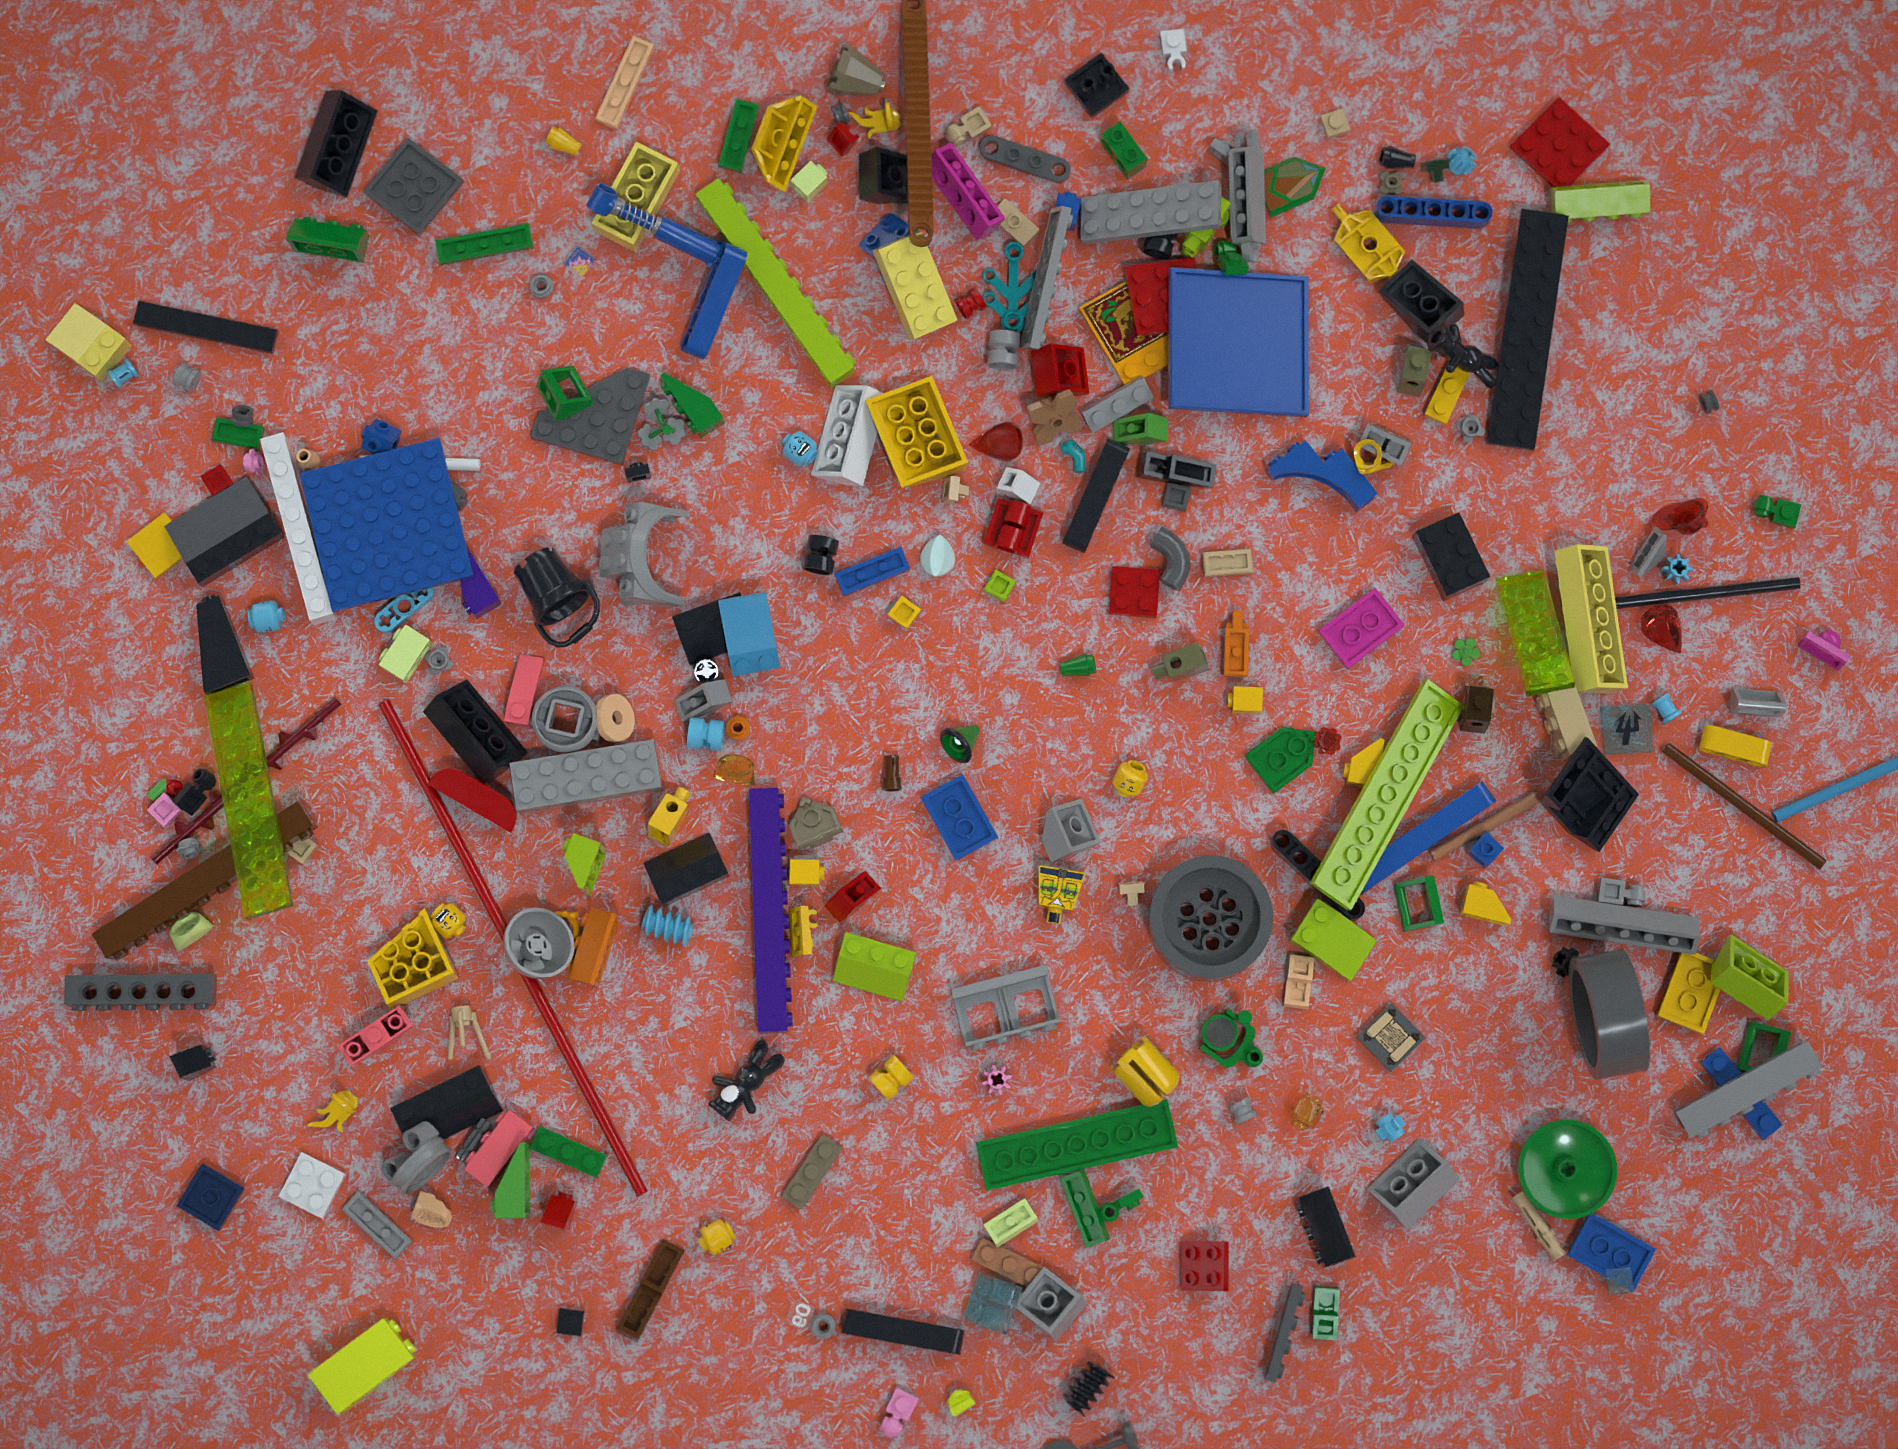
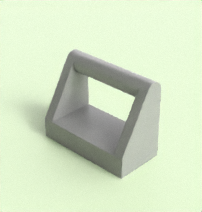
M1731 689L1730 713L1779 717L1786 712L1787 703L1781 692Z

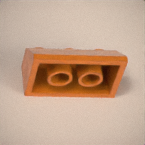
M590 908L589 913L585 912L581 926L584 927L582 936H577L574 944V950H577L574 960H571L566 970L570 980L599 988L621 920L617 914Z

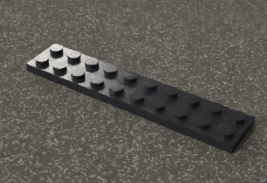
M1529 209L1520 210L1486 444L1530 451L1535 450L1569 215Z

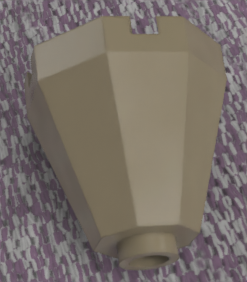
M844 44L839 52V55H841L840 59H836L826 92L833 95L875 97L877 92L882 93L886 82L883 79L884 73L854 47Z

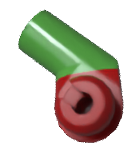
M161 779L146 795L155 802L163 793L177 795L183 786L176 779Z

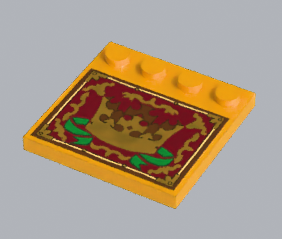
M1126 281L1079 307V312L1123 385L1139 376L1147 379L1168 367V333L1136 338Z

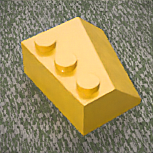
M425 908L418 913L419 915L410 924L404 926L401 929L402 931L393 940L388 941L367 961L383 998L391 1010L459 979L443 942L433 927Z

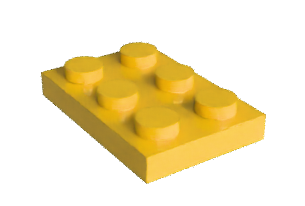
M1680 952L1657 1017L1699 1034H1704L1720 992L1711 983V966L1715 960L1698 953L1694 955Z

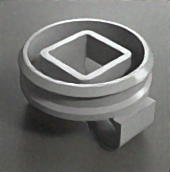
M559 686L548 690L538 701H535L529 725L533 727L539 740L549 749L570 753L584 748L590 742H599L600 734L596 727V706L584 691L571 686ZM556 705L580 710L574 734L552 729L557 712Z
M422 1122L414 1126L403 1135V1142L413 1154L412 1156L405 1152H400L384 1161L381 1165V1172L384 1178L392 1186L398 1187L401 1190V1194H411L425 1185L442 1169L451 1156V1147L445 1145L444 1140L438 1137L439 1132L428 1122Z

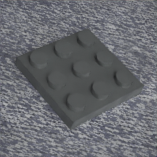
M407 138L363 192L376 204L420 236L461 187L464 180L411 139Z

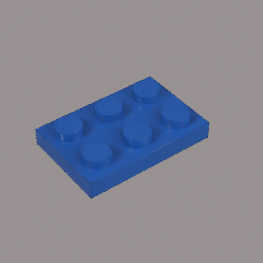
M963 774L921 797L924 806L955 861L998 839V835Z
M1592 1213L1587 1216L1566 1256L1616 1284L1617 1276L1625 1274L1628 1278L1629 1287L1623 1288L1633 1293L1656 1248ZM1624 1276L1619 1278L1620 1285L1626 1284Z

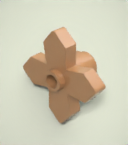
M1070 389L1058 393L1055 398L1045 396L1040 401L1026 407L1031 422L1038 424L1033 433L1039 446L1052 442L1058 429L1072 434L1083 428L1078 414L1071 412L1076 406V402Z

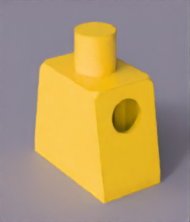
M678 787L673 796L666 793L648 822V837L667 847L670 846L688 813V804L686 802L691 795L689 791Z

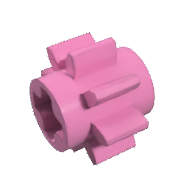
M993 1065V1072L988 1073L984 1071L988 1081H984L982 1085H989L991 1087L989 1094L993 1090H998V1094L1001 1096V1089L1003 1087L1011 1088L1006 1083V1080L1011 1079L1012 1075L1006 1076L1004 1074L1006 1067L999 1071ZM998 1074L1002 1075L1001 1080L1004 1082V1084H998L995 1087L992 1085L993 1080L991 1079V1076L993 1075L996 1077Z

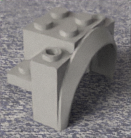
M639 501L626 504L624 512L625 525L602 530L599 577L620 581L619 590L622 605L647 604L662 608L683 605L684 598L665 592L655 583L649 572L646 556L648 535L653 525L658 520L673 523L675 518H689L688 511Z

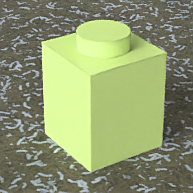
M810 161L790 180L791 187L809 203L828 184L826 176L828 173L820 164L815 165Z

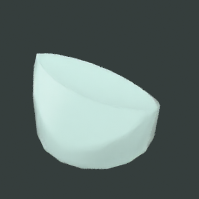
M942 535L932 538L925 545L920 555V565L923 570L934 577L948 574L955 564L954 551Z

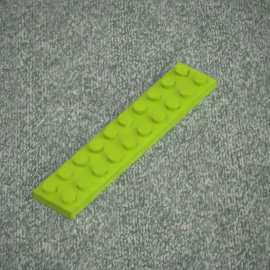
M1429 679L1423 680L1310 882L1312 886L1346 910H1352L1464 707L1463 704Z

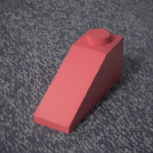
M520 654L505 713L504 722L508 726L532 728L529 723L534 703L537 701L544 658Z

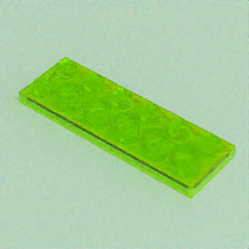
M1544 570L1497 578L1496 585L1526 697L1575 688V680Z

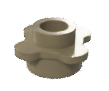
M1386 171L1381 173L1380 179L1382 183L1380 192L1384 195H1400L1403 192V187L1401 186L1403 174L1401 172L1388 173Z

